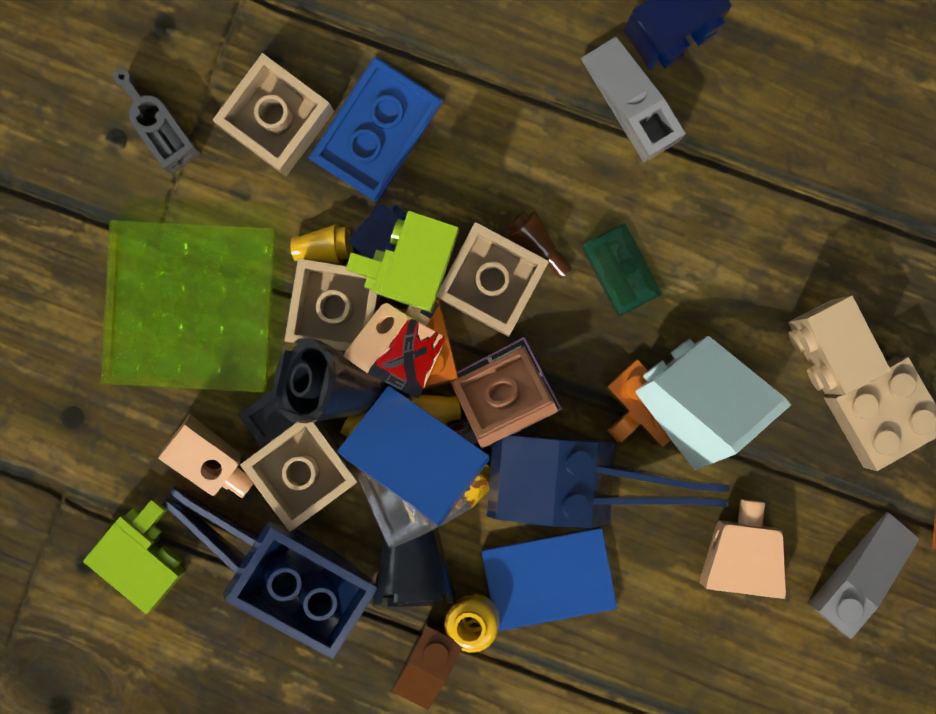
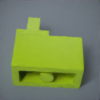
M408 211L405 220L397 219L392 232L390 243L397 245L395 252L376 250L373 259L351 252L346 269L367 277L364 287L371 289L373 293L432 313L459 233V228Z
M158 498L152 499L140 513L135 508H132L128 514L120 516L83 560L86 565L146 615L159 605L187 571L180 565L182 560L174 551L166 546H162L160 549L156 545L161 539L159 535L162 531L155 525L167 512V509Z

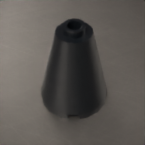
M299 338L295 341L298 345L292 351H284L278 362L274 378L275 397H281L284 409L279 408L281 414L291 422L311 423L367 413L385 389L390 386V384L366 373L343 357V352L312 338Z
M399 498V503L391 504L375 582L377 590L372 597L373 606L379 607L382 605L383 599H388V607L433 606L434 601H442L443 596L444 605L455 603V590L438 526Z

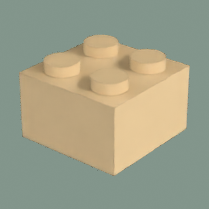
M262 53L213 118V121L242 145L284 176H287L333 115L334 110L327 100Z
M475 222L440 287L437 299L509 337L549 261Z
M298 259L285 342L295 343L299 338H312L320 340L337 350L346 351L379 309L381 296L373 293L371 289L364 287L367 277L348 271L346 266Z
M853 296L830 300L788 322L792 331L788 332L789 339L795 350L799 354L804 353L811 366L807 369L808 376L818 391L823 389L825 394L847 395L892 372Z
M909 357L890 359L887 361V364L892 372L847 395L829 394L823 397L863 468L879 471L936 438V404Z
M319 421L311 423L297 422L240 464L289 532L361 479L350 462L339 455L337 452L339 447Z

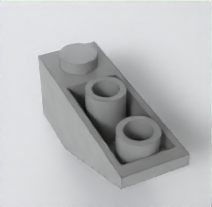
M617 37L581 58L644 163L675 145L684 137L686 133L664 97Z

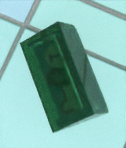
M626 223L598 235L582 245L584 254L618 316H622L662 295Z

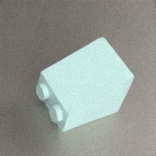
M710 336L703 338L695 344L690 338L680 344L670 353L674 359L667 365L661 361L643 374L647 382L635 391L694 471L737 454L791 406L783 395Z

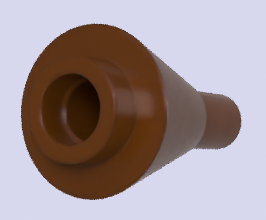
M523 211L508 224L506 228L510 233L506 239L548 260L547 266L559 279L571 270V266L555 250V246L536 211L530 215Z

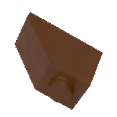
M428 617L392 689L393 693L427 710L445 684L463 648L454 639L446 635L445 625Z

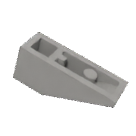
M886 512L807 604L838 631L852 639L883 601L918 543L919 538L889 512Z

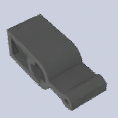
M120 67L113 72L114 81L127 91L134 101L129 110V119L133 127L164 170L173 174L201 154L176 116L164 103L156 97L144 96L139 90L138 80L127 70ZM159 109L155 114L157 122L154 125L146 126L145 124L150 121L147 114L152 110ZM165 137L168 138V140L170 141V143L173 145V147L175 148V150H176L177 152L174 151V149L172 148V146L169 144V142L167 141V139H166Z

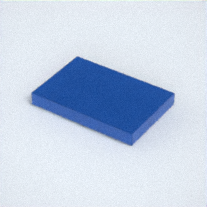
M374 56L314 148L309 159L378 204L443 104V99Z
M390 386L385 389L337 450L339 455L438 527L490 460L489 455Z
M601 527L481 549L490 599L500 614L501 623L498 631L617 609Z

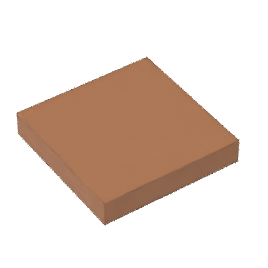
M525 346L451 382L481 448L558 412Z

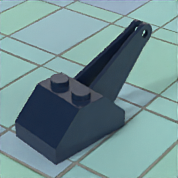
M511 434L492 443L487 517L496 520L552 527L593 528L610 524L611 504H693L728 507L727 499L713 497L612 495L613 476L694 490L729 492L730 485L701 482L614 465L616 442Z
M173 486L170 493L181 503L252 546L248 554L245 555L184 506L168 498L162 503L168 511L184 523L235 572L223 592L225 601L334 659L377 590L375 582L334 550L299 530L294 529L289 532L285 526L268 521L262 532L258 534L207 506L185 490Z

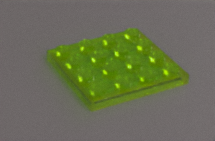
M110 220L101 384L267 392L276 230L273 228Z

